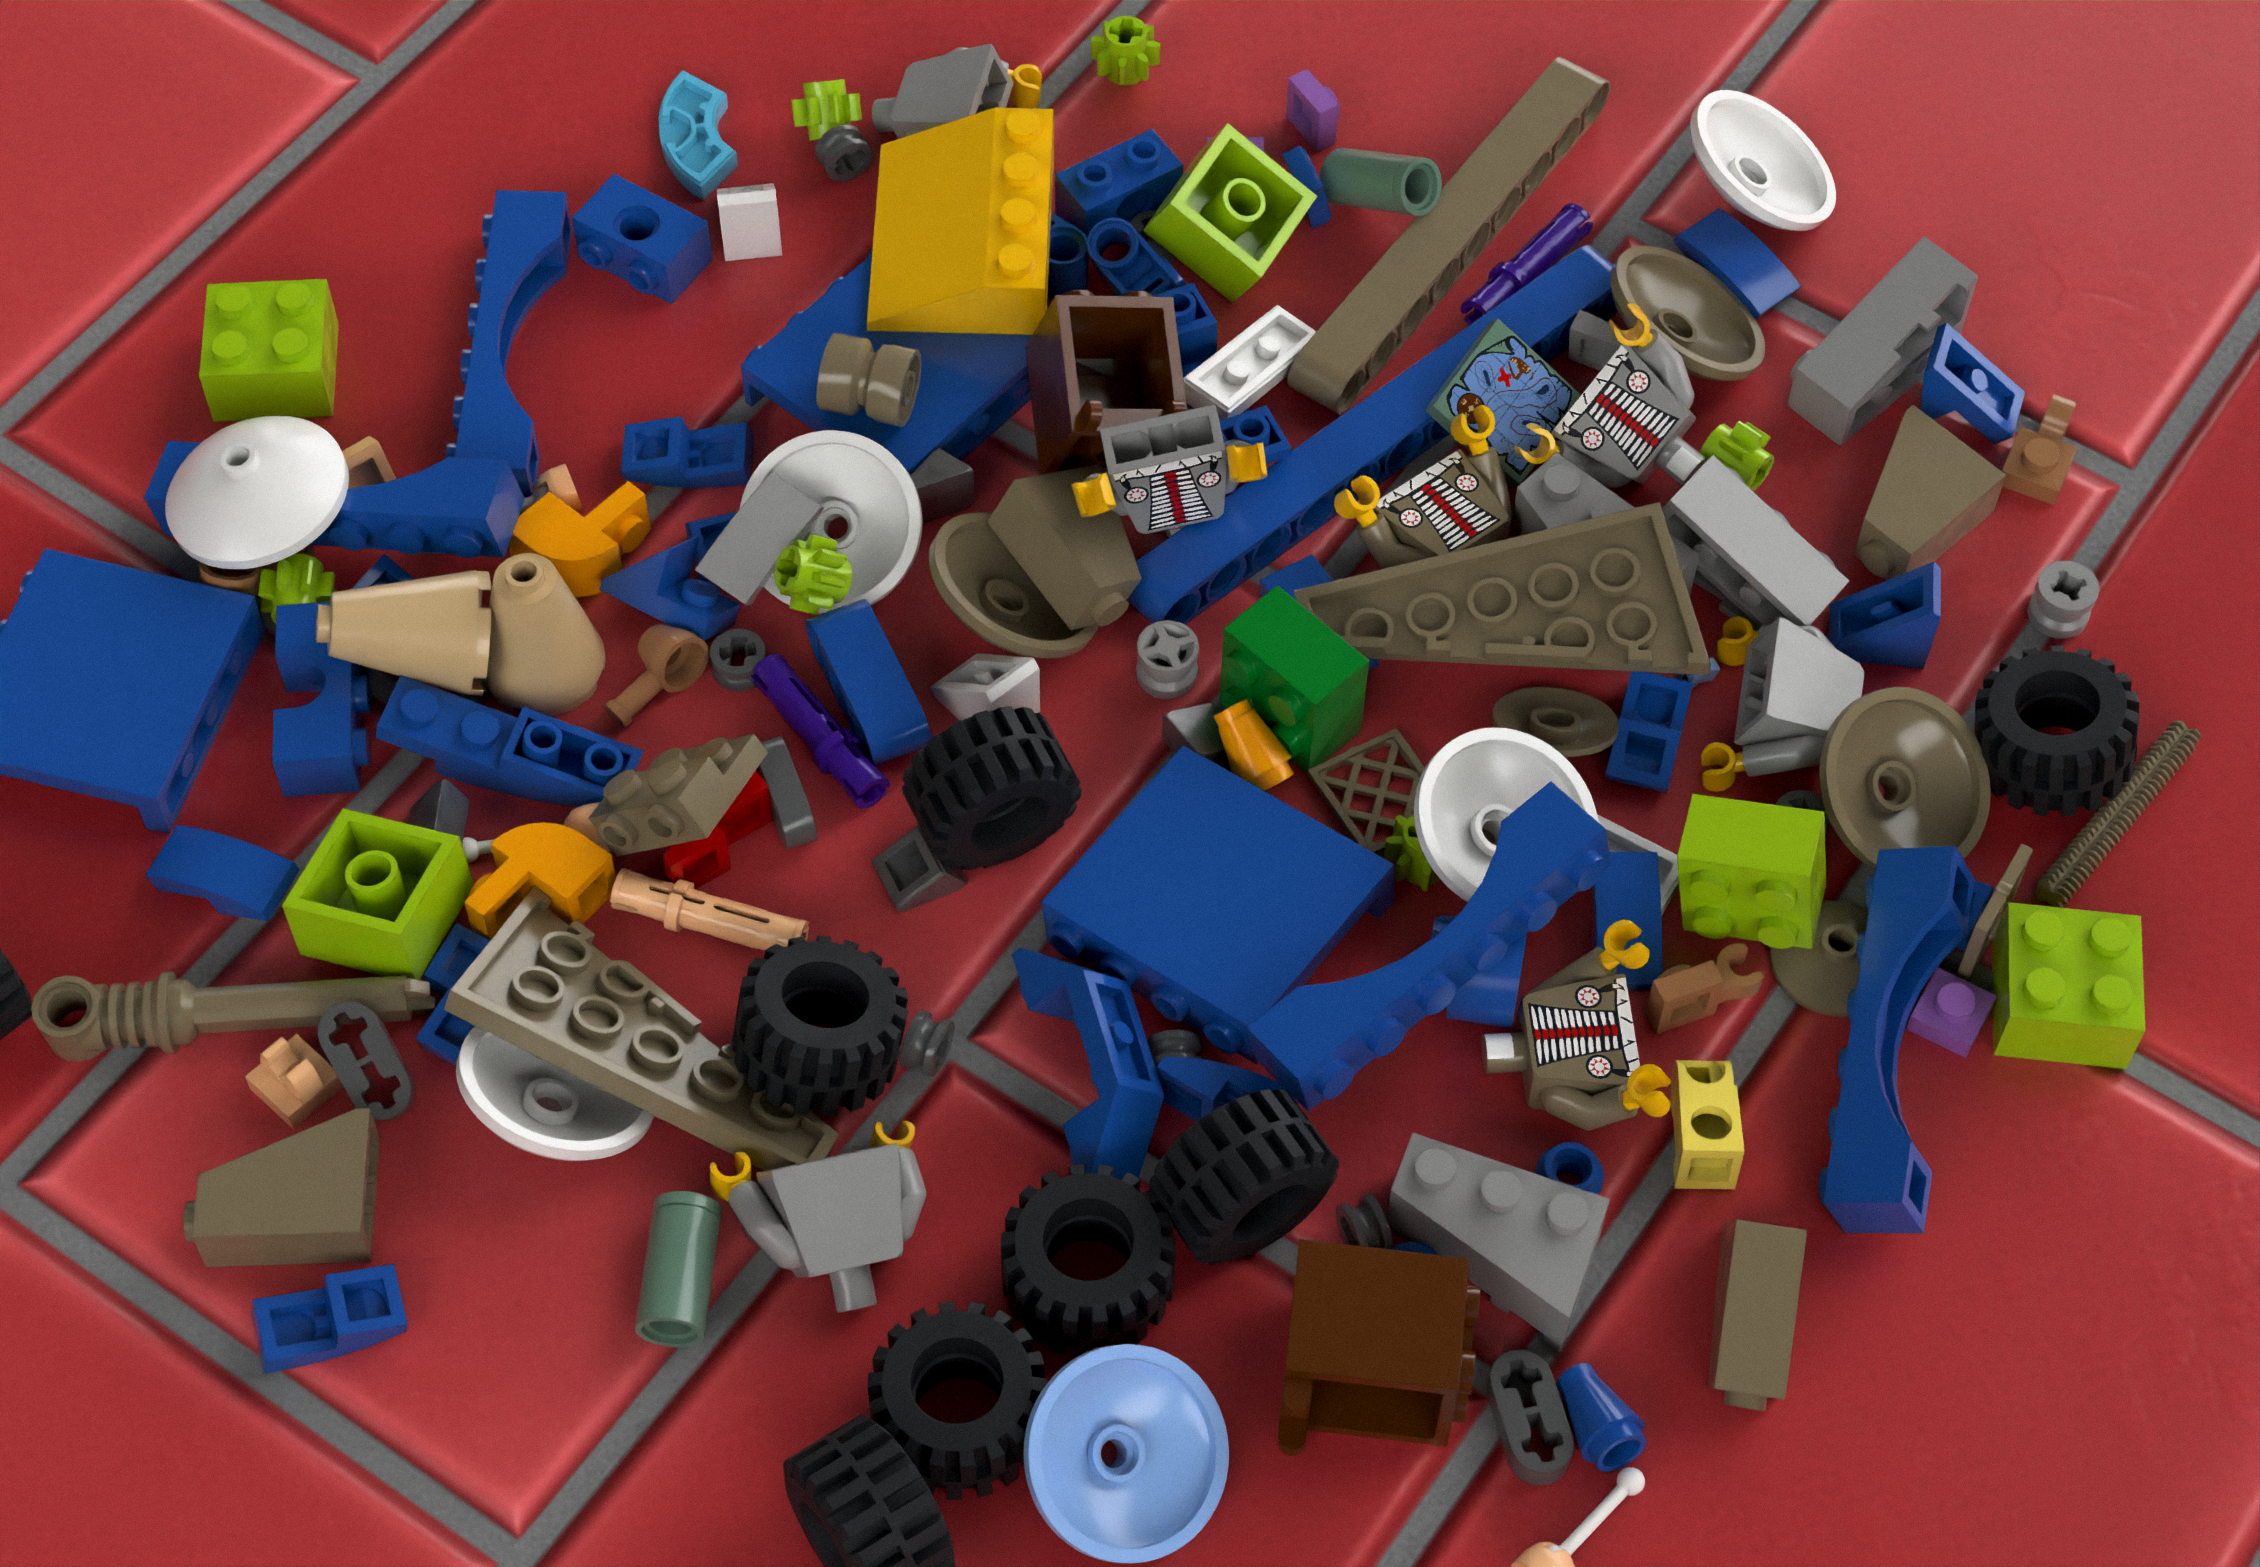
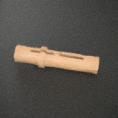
M622 868L616 877L611 892V908L621 909L664 922L665 929L680 932L683 928L764 951L775 944L786 948L788 947L789 939L803 936L807 941L809 921L779 915L730 899L706 894L705 892L695 890L694 883L681 879L674 884Z

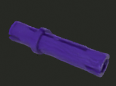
M1566 204L1552 221L1524 245L1506 264L1504 261L1499 262L1489 272L1488 281L1461 304L1460 310L1464 314H1467L1473 307L1475 308L1464 317L1465 322L1471 325L1557 264L1578 242L1592 231V222H1586L1581 228H1578L1590 218L1589 214L1577 204Z
M771 654L759 661L752 670L755 673L750 677L752 683L769 699L784 720L807 744L813 753L814 764L824 774H831L845 789V792L858 808L865 809L878 803L888 792L885 788L890 787V782L861 749L862 743L860 738L853 730L843 728L838 724L828 709L794 672L783 655Z

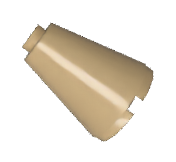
M522 553L511 556L498 566L493 577L489 608H491L487 676L486 679H483L487 691L503 708L513 712V707L520 709L526 707L551 717L572 711L591 698L598 688L597 681L602 670L604 669L605 671L606 665L603 641L550 560L534 553Z
M471 570L332 592L330 605L318 604L316 643H327L328 656L393 675H402L428 685L467 696H482L484 690L479 679H486L491 634V608L481 607L482 591H491L490 574L487 571Z

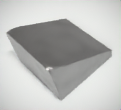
M940 448L936 451L934 450L910 475L921 502L923 524L963 511L975 503L973 469Z
M1212 703L1173 710L1162 717V740L1174 753L1184 745L1221 767L1229 763L1218 731L1219 726L1213 715L1220 711Z
M447 779L439 780L411 807L408 824L460 836L461 843H463L470 800Z
M919 825L871 860L895 909L901 913L956 892L968 884L959 866L950 868L945 866L942 860H937Z

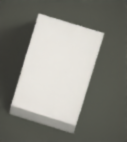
M774 183L717 189L725 261L782 256Z
M977 653L930 687L934 696L961 721L985 710L989 712L999 707L1012 706L1013 709L1027 707L1031 708L1034 713L1040 712V668L1032 657Z

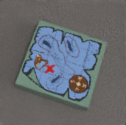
M1497 318L1487 324L1424 410L1451 434V423L1454 417L1460 413L1465 415L1469 429L1474 433H1478V423L1473 413L1474 408L1479 405H1485L1490 408L1495 417V428L1491 435L1486 438L1488 447L1496 448L1507 485L1512 489L1519 486L1535 466V464L1519 456L1514 450V445L1526 452H1531L1540 443V435L1525 426L1528 423H1535L1551 433L1581 394ZM1462 444L1468 451H1470L1469 445Z

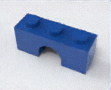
M330 602L280 605L276 609L275 658L286 692L314 691L320 693L315 700L304 706L274 709L272 764L283 797L361 791V766L371 765L372 751L368 728H361L362 714L372 712V691L369 676H362V665L328 656L327 643H316L318 604L330 605Z

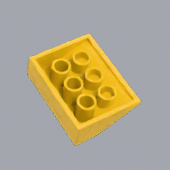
M995 107L881 144L867 331L1033 335L1047 311L1054 167L1053 109Z

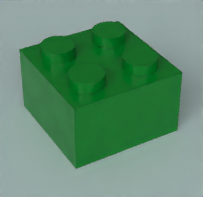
M1277 585L1223 629L1220 701L1226 709L1247 698L1252 709L1256 710L1292 756L1287 762L1293 761L1307 773L1308 769L1327 761L1361 732L1369 660Z

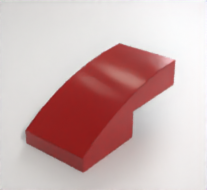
M757 771L751 776L708 838L669 847L663 857L668 882L675 884L681 879L694 883V889H697L731 870L728 845L773 821L769 788Z

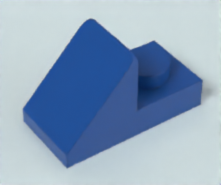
M1948 323L1938 326L1924 372L1920 410L1933 420L1956 410L1993 444L2012 438L2025 391Z
M698 536L603 578L599 589L672 627L686 629L704 641L734 626L740 606L739 603L719 594V589L713 584L703 580L689 579L699 543Z

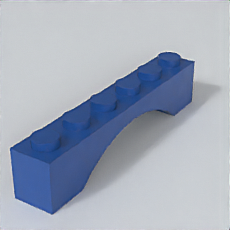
M497 190L493 214H484L482 237L487 254L486 258H478L476 261L475 283L476 290L480 293L479 303H470L468 331L470 338H473L472 349H463L461 355L462 383L466 384L464 395H456L454 399L453 423L455 431H458L457 443H448L446 458L507 460L524 498L532 496L534 485L538 479L540 453L533 420L516 401L506 382L507 361L513 339L527 313L549 288L567 275L573 228L566 192Z
M168 441L145 493L144 500L166 536H173L165 515V502L169 485L180 465L200 444L199 442ZM448 457L422 471L389 482L348 488L346 498L337 516L328 528L310 545L342 547L352 551L378 549L399 551L405 554L424 552L455 554L464 558H475L477 556L504 558L525 498L507 460Z
M1550 781L1501 821L1496 850L1482 883L1464 909L1437 936L1406 957L1371 973L1333 983L1297 986L1247 1027L1257 1061L1308 1112L1324 1099L1337 1097L1350 1085L1358 1071L1375 1057L1386 1056L1395 1050L1402 1042L1405 1033L1426 1015L1437 1014L1446 1008L1453 1000L1456 991L1476 974L1486 973L1496 967L1505 956L1507 948L1511 943L1529 931L1536 932L1550 922L1560 905L1577 891H1586L1593 887L1603 877L1607 867L1611 864L1606 829Z
M1955 846L1879 849L1875 875H1870L1867 879L1866 902L1869 915L1866 931L1859 934L1856 947L1857 960L1860 966L1857 989L1850 991L1847 1001L1848 1019L1851 1028L1848 1046L1840 1050L1838 1057V1074L1841 1082L1838 1106H1834L1831 1109L1828 1119V1131L1832 1143L1829 1166L1822 1168L1818 1183L1819 1197L1822 1205L1829 1210L1845 1233L1924 1234L1933 1172L1915 1147L1902 1117L1897 1089L1898 1053L1907 1019L1922 988L1942 960L1967 936L1975 879Z

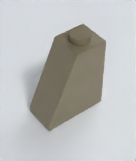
M1912 405L1905 411L1866 512L1854 555L1862 561L1872 574L1883 577L1886 581L1933 561L1935 562L1994 512L2006 474L1915 405Z
M1099 464L1015 479L987 521L988 525L1070 630L1095 624L1107 626L1119 619L1128 608L1129 603L1127 599L1142 579L1121 516L1111 510L1091 517H1081L1071 484L1083 482L1094 471L1102 468Z
M370 1108L351 1110L198 1174L196 1200L186 1202L183 1223L186 1241L195 1243L205 1267L371 1262L381 1138Z
M1739 1219L1723 1223L1707 1387L1725 1390L1723 1405L1765 1411L1767 1397L1782 1400L1786 1398L1807 1230Z

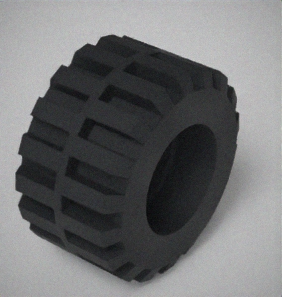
M2050 645V651L2039 652L2036 647L2023 650V658L2016 659L2009 656L2000 662L1999 672L1989 671L1983 679V689H1978L1975 700V736L1982 748V755L1988 766L1991 792L1996 797L2006 794L2008 795V805L2018 810L2022 809L2025 805L2033 807L2034 815L2047 816L2048 810L2060 811L2061 817L2076 815V808L2084 807L2089 812L2102 807V797L2113 800L2122 792V782H2129L2134 772L2140 702L2137 692L2131 691L2132 681L2126 673H2115V663L2105 657L2096 661L2091 658L2092 651L2078 648L2076 653L2065 652L2064 646ZM2056 726L2068 728L2076 732L2066 735H2050L2036 731V729Z
M1012 706L999 707L989 712L985 710L948 726V729L940 734H936L926 743L927 746L914 755L910 761L912 765L905 770L902 778L904 782L902 786L903 795L937 860H942L945 866L950 868L959 866L961 870H973L982 866L983 868L996 866L1035 849L1065 825L1064 821L1072 816L1077 808L1076 802L1081 798L1082 791L1079 786L1080 781L1046 718L1040 712L1034 713L1031 708L1027 707L1013 709Z
M802 936L789 939L788 947L786 948L778 944L767 948L764 953V959L755 958L748 966L747 976L742 979L732 1036V1051L736 1052L734 1063L739 1073L748 1074L746 1084L755 1093L764 1089L767 1090L768 1102L778 1107H781L784 1103L795 1106V1113L808 1115L809 1109L821 1110L823 1116L837 1115L839 1107H846L852 1112L864 1107L865 1097L872 1100L877 1099L884 1092L885 1083H891L895 1074L908 1010L906 1009L908 1002L906 989L898 986L900 977L893 967H881L882 957L872 950L863 953L858 950L859 944L846 939L843 944L831 942V936H816V941L807 942ZM805 1022L822 1023L834 1028L816 1027Z
M1266 1089L1247 1094L1218 1107L1186 1130L1158 1162L1153 1171L1154 1175L1150 1179L1149 1188L1153 1189L1160 1199L1161 1210L1169 1212L1173 1227L1196 1260L1202 1264L1218 1265L1258 1252L1300 1224L1317 1207L1337 1177L1336 1171L1339 1168V1161L1291 1094L1282 1089L1272 1091Z
M1084 1164L1070 1165L1069 1176L1059 1178L1055 1170L1041 1176V1189L1039 1191L1028 1185L1019 1194V1208L1010 1207L1005 1218V1232L1001 1233L1002 1284L1004 1296H1008L1009 1311L1015 1321L1024 1319L1025 1330L1031 1335L1033 1340L1037 1341L1045 1334L1049 1337V1349L1061 1354L1064 1353L1067 1345L1078 1347V1356L1093 1350V1347L1122 1345V1339L1127 1337L1136 1345L1147 1337L1148 1322L1158 1326L1165 1315L1166 1301H1171L1176 1238H1173V1222L1168 1211L1161 1212L1160 1199L1153 1189L1141 1194L1139 1178L1128 1172L1122 1180L1114 1178V1167L1099 1164L1097 1173H1084ZM1080 1241H1097L1115 1248L1124 1256L1127 1262L1111 1276L1095 1281H1082L1062 1274L1050 1263V1260L1059 1250L1067 1245Z
M954 1301L939 1303V1314L929 1316L925 1308L910 1314L911 1327L906 1329L897 1323L887 1333L889 1348L878 1346L872 1358L874 1373H868L867 1388L871 1419L886 1429L900 1444L921 1474L932 1495L936 1487L946 1488L947 1500H962V1489L975 1488L977 1497L980 1498L993 1494V1481L1000 1479L1007 1487L1019 1478L1018 1462L1024 1464V1439L1027 1423L1038 1396L1047 1384L1045 1364L1040 1351L1033 1352V1338L1025 1328L1022 1327L1015 1332L1012 1331V1317L998 1310L995 1316L990 1318L985 1316V1304L969 1302L968 1312L955 1311ZM952 1378H969L980 1381L990 1387L999 1397L994 1407L984 1416L962 1424L938 1421L927 1415L918 1406L920 1399L931 1387Z
M860 1414L784 1461V1481L790 1504L804 1534L824 1567H955L954 1549L950 1532L931 1491L900 1444L886 1429L871 1418Z

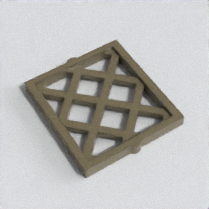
M1395 728L1359 746H1351L1347 752L1308 769L1307 778L1348 837L1379 856L1384 854L1385 840L1380 843L1372 842L1376 827L1380 826L1394 830L1395 819L1380 816L1384 800L1407 805L1403 817L1408 819L1413 815L1416 788L1425 767L1398 729ZM1384 746L1390 747L1386 763L1364 758L1365 755ZM1398 751L1411 769L1394 765ZM1346 764L1353 765L1348 781L1326 776L1327 773ZM1361 768L1383 773L1379 788L1357 783ZM1391 775L1414 780L1409 796L1387 790ZM1329 787L1345 791L1342 804L1339 803ZM1354 793L1376 798L1371 814L1349 809ZM1352 820L1368 823L1365 837L1362 836Z
M2023 844L2018 848L1974 927L1956 974L1957 977L1968 982L1970 981L1995 936L2008 902H2013L2033 852L2032 848Z

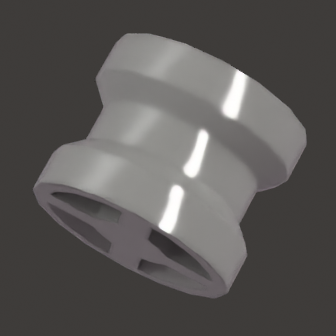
M2056 561L2047 565L2040 572L2035 591L2029 601L2027 612L2030 622L2035 629L2044 635L2056 639H2066L2079 635L2086 628L2091 609L2097 601L2100 591L2098 579L2091 570L2076 562Z
M1165 620L1157 621L1147 626L1141 632L1137 641L1136 652L1138 661L1136 675L1138 684L1151 696L1165 700L1179 698L1189 693L1195 686L1198 677L1197 659L1199 643L1197 636L1191 628L1181 622ZM1159 660L1166 661L1169 666L1160 665Z

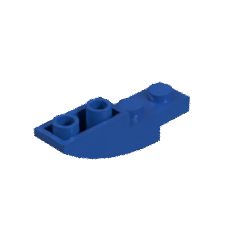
M400 675L380 717L375 737L436 760L434 773L470 785L521 798L577 807L601 802L605 797L603 789L606 784L623 771L632 769L636 772L643 755V750L526 707H522L517 718Z

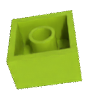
M1227 123L1198 152L1143 231L1234 303L1262 278L1317 198V195Z
M327 279L207 284L199 378L213 422L240 421L264 416H291L296 418L333 416L339 323Z
M1692 794L1677 855L1683 930L1696 932L1710 939L1732 937L1758 941L1777 949L1791 947L1813 949L1826 889L1824 811Z
M343 808L283 902L282 908L300 955L381 976L407 975L409 979L420 980L465 904L464 901L468 898L474 882L460 836Z
M2008 902L1992 941L1993 994L1997 995L1993 1005V1055L2127 1069L2145 1033L2141 916Z

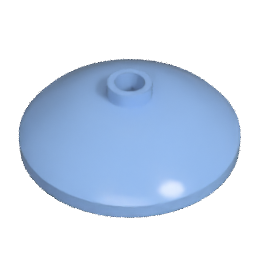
M1134 1344L1111 1345L1091 1350L1071 1360L1045 1385L1033 1406L1027 1423L1023 1454L1024 1469L1032 1499L1039 1513L1052 1531L1066 1544L1089 1557L1101 1561L1131 1564L1142 1563L1162 1558L1180 1549L1192 1540L1209 1521L1220 1501L1227 1479L1229 1466L1228 1435L1215 1397L1200 1376L1187 1364L1173 1355L1153 1347ZM1107 1441L1112 1442L1117 1451L1116 1460L1110 1467L1106 1466L1101 1458V1449Z

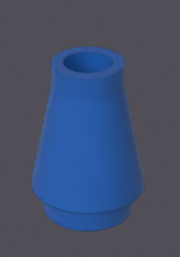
M1581 1363L1574 1365L1559 1376L1556 1386L1563 1398L1582 1458L1587 1462L1594 1463L1598 1470L1602 1472L1618 1470L1634 1461L1644 1451L1647 1440L1642 1433L1644 1430L1643 1420L1597 1375L1591 1364Z

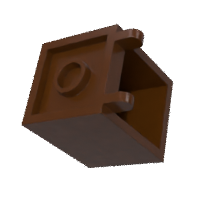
M1072 290L1054 297L1025 346L1039 472L1042 475L1098 464L1102 468H1107L1100 429L1187 410L1173 297H1152L1150 293L1145 291H1131L1120 296H1094L1092 292L1087 290ZM1075 358L1112 359L1114 376L1077 375Z
M1299 1239L1277 1440L1278 1447L1282 1453L1289 1456L1300 1454L1306 1445L1307 1430L1447 1447L1452 1422L1465 1423L1468 1394L1471 1395L1474 1377L1475 1351H1471L1473 1329H1476L1478 1321L1480 1286L1467 1285L1468 1258Z

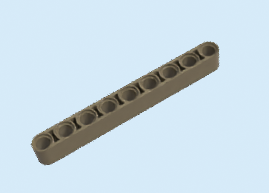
M1562 57L1556 58L1443 186L1436 206L1428 214L1415 218L1303 346L1288 373V387L1339 415L1346 412L1595 122L1606 104L1611 83Z

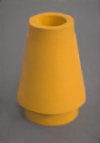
M1247 698L1213 715L1219 726L1218 731L1233 774L1263 791L1294 774L1287 762L1292 756L1256 710L1252 709Z

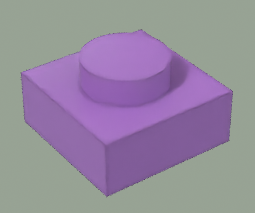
M1308 69L1289 77L1286 108L1287 119L1316 152L1336 144L1337 119L1340 116V106L1334 92L1327 86L1323 87Z
M1937 967L1909 1018L1906 1030L1967 1058L1993 1008L1997 995Z

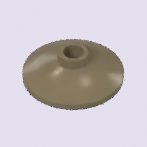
M1529 687L1512 691L1497 700L1492 713L1494 728H1508L1530 734L1552 746L1565 758L1590 755L1608 748L1616 740L1619 729V721L1616 714L1606 704L1587 694L1558 687Z
M1823 901L1813 949L1799 947L1777 949L1770 947L1769 958L1774 977L1779 986L1792 1000L1804 1008L1822 1015L1848 1017V996L1852 989H1857L1860 971L1856 951L1857 939L1861 932L1866 931L1869 912L1850 903ZM1834 943L1846 947L1849 951H1836L1830 946V944Z

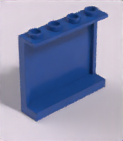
M872 249L866 260L847 276L837 278L821 298L805 311L802 310L793 315L783 330L765 345H759L754 348L746 357L744 363L741 364L745 403L749 406H754L764 396H767L814 431H847L869 438L887 449L911 475L938 448L963 461L1031 400L1025 346L1032 335L867 331ZM839 332L869 339L874 352L883 344H894L920 351L922 364L920 383L914 408L905 426L898 427L875 422L872 417L866 415L864 407L854 416L819 409L816 397L819 369L824 350L833 333Z
M45 548L34 570H29L25 574L20 586L19 599L9 618L0 622V775L135 806L138 808L147 829L170 834L266 633L255 596Z
M1183 745L1041 901L1046 937L1052 947L1069 959H1076L1078 957L1102 973L1128 981L1131 990L1150 1000L1154 1007L1167 1019L1174 1022H1181L1183 1020L1203 1032L1207 1039L1220 1051L1230 1055L1238 1053L1257 1065L1258 1061L1247 1027L1297 986L1304 985L1366 911L1379 919L1394 902V864Z

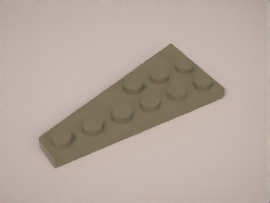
M1660 502L1294 590L1296 601L1367 659L1710 675L1711 663Z
M536 886L532 888L449 992L444 1007L445 1011L591 1083L599 1089L605 1090L651 1113L656 1118L677 1126L718 1149L734 1156L736 1152H745L749 1156L751 1164L764 1171L829 1157L838 1139L839 1134L810 1110L808 1115L795 1113V1106L784 1103L781 1107H778L768 1102L767 1090L764 1089L755 1093L746 1084L748 1074L738 1072L734 1063L736 1052L732 1051L730 1044L720 1049L698 1032L701 1021L627 960L612 961L592 945L595 934L578 920L568 925L548 909L551 898Z

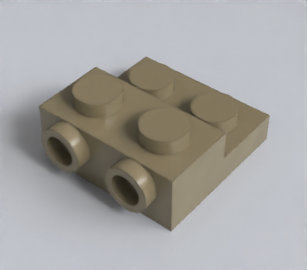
M755 734L728 740L724 737H718L704 745L681 750L679 747L670 748L657 756L650 764L648 770L635 772L632 769L626 770L612 778L603 789L605 797L588 819L598 830L600 838L611 847L617 856L708 838L768 752Z

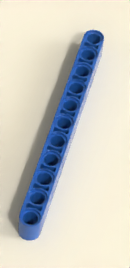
M1584 245L1572 252L1292 450V456L1280 459L1268 467V476L1266 478L1247 482L1225 498L1224 514L1218 519L1186 525L1136 561L1142 579L1127 601L1152 624L1157 621L1171 620L1186 625L1336 517L1338 513L1334 507V500L1337 493L1348 489L1354 499L1358 501L1359 497L1351 487L1352 480L1359 476H1367L1379 486L1447 437L1450 433L1424 409L1489 322L1499 318L1548 364L1569 349L1570 327L1579 309L1605 321H1608L1619 311L1616 308L1610 284V272L1613 264L1590 245Z

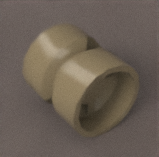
M839 332L833 333L824 350L819 369L816 393L819 409L854 416L864 407L866 415L872 417L875 422L898 427L905 426L911 416L918 393L922 365L920 351L894 344H883L874 352L869 339Z

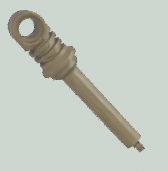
M163 971L156 980L146 981L144 987H142L139 981L129 982L127 988L122 982L113 983L110 986V990L105 983L91 984L77 976L65 975L53 978L42 985L35 994L31 1012L34 1023L55 1055L66 1061L81 1062L94 1058L104 1050H109L111 1044H113L115 1049H125L128 1043H130L132 1048H142L146 1041L149 1047H159L167 1055L177 1054L180 1045H190L199 1034L314 1027L319 1025L324 1012L334 1004L343 1001L359 1002L372 1008L381 1018L382 1022L410 1021L412 1013L414 1016H422L434 1011L435 996H430V982L409 979L407 975L196 988L186 978L177 979L173 971ZM86 1011L82 1020L74 1026L59 1027L64 1017L71 1012ZM347 1014L339 1019L341 1025L366 1023L365 1019L360 1021L351 1020Z

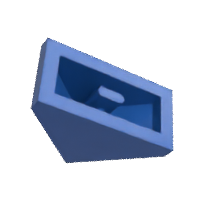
M1933 561L1830 603L1829 641L1837 650L1857 662L1924 669L1941 619V567Z

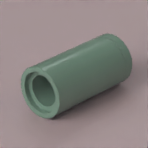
M1337 148L1326 157L1320 171V180L1323 184L1327 201L1340 206L1423 216L1436 206L1442 189L1441 173L1434 161L1425 157Z
M672 1191L663 1193L654 1200L634 1328L639 1337L650 1343L667 1347H689L699 1344L704 1339L722 1216L721 1205L708 1196L688 1191Z

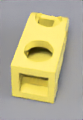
M1674 1060L1671 1076V1112L1675 1140V1160L1673 1164L1674 1189L1735 1190L1745 1150L1737 1085H1734L1731 1062Z

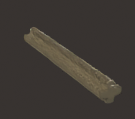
M2173 721L2170 723V726L2166 728L2162 736L2158 737V741L2153 743L2154 746L2149 748L2150 751L2146 752L2141 761L2136 763L2137 766L2134 767L2130 781L2122 782V792L2113 800L2107 798V802L2102 804L2103 807L2098 809L2099 812L2094 813V817L2089 819L2090 822L2085 824L2086 827L2082 828L2080 833H2077V837L2072 839V843L2068 844V848L2063 850L2064 853L2059 855L2060 858L2056 859L2055 863L2051 864V868L2046 870L2047 874L2042 875V879L2037 881V889L2033 890V894L2038 901H2047L2053 907L2064 908L2062 904H2068L2067 899L2073 898L2071 894H2076V889L2081 888L2080 883L2086 882L2084 878H2089V873H2094L2093 868L2099 867L2098 863H2102V858L2107 857L2106 852L2112 851L2110 847H2115V842L2120 841L2119 837H2124L2123 832H2128V827L2133 826L2132 822L2137 821L2136 817H2140L2141 812L2146 810L2144 806H2149V801H2154L2153 796H2158L2157 791L2163 790L2161 786L2167 785L2166 781L2171 780L2170 776L2175 775L2174 771H2179L2178 766H2183V761L2188 760L2187 756L2192 755L2191 751L2196 750L2194 744L2199 743L2198 739L2202 738L2198 729H2188L2183 721Z

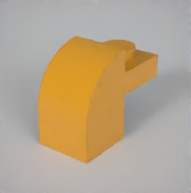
M627 481L583 517L549 491L518 517L509 542L510 554L514 556L522 553H534L550 560L574 597L602 593L603 591L599 590L602 579L623 570L621 555L639 547L646 535L651 531L646 495Z
M546 822L518 826L503 833L490 843L497 870L494 873L483 875L474 884L464 903L472 931L488 940L494 937L534 886L551 898L548 909L569 925L578 920L584 924L611 897L612 888L616 880L613 858L610 853L592 840L568 826Z

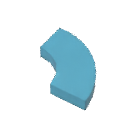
M682 70L670 84L662 99L658 118L660 143L663 157L674 177L693 195L704 200L738 166L737 152L722 141L718 132V122L728 108L727 94Z

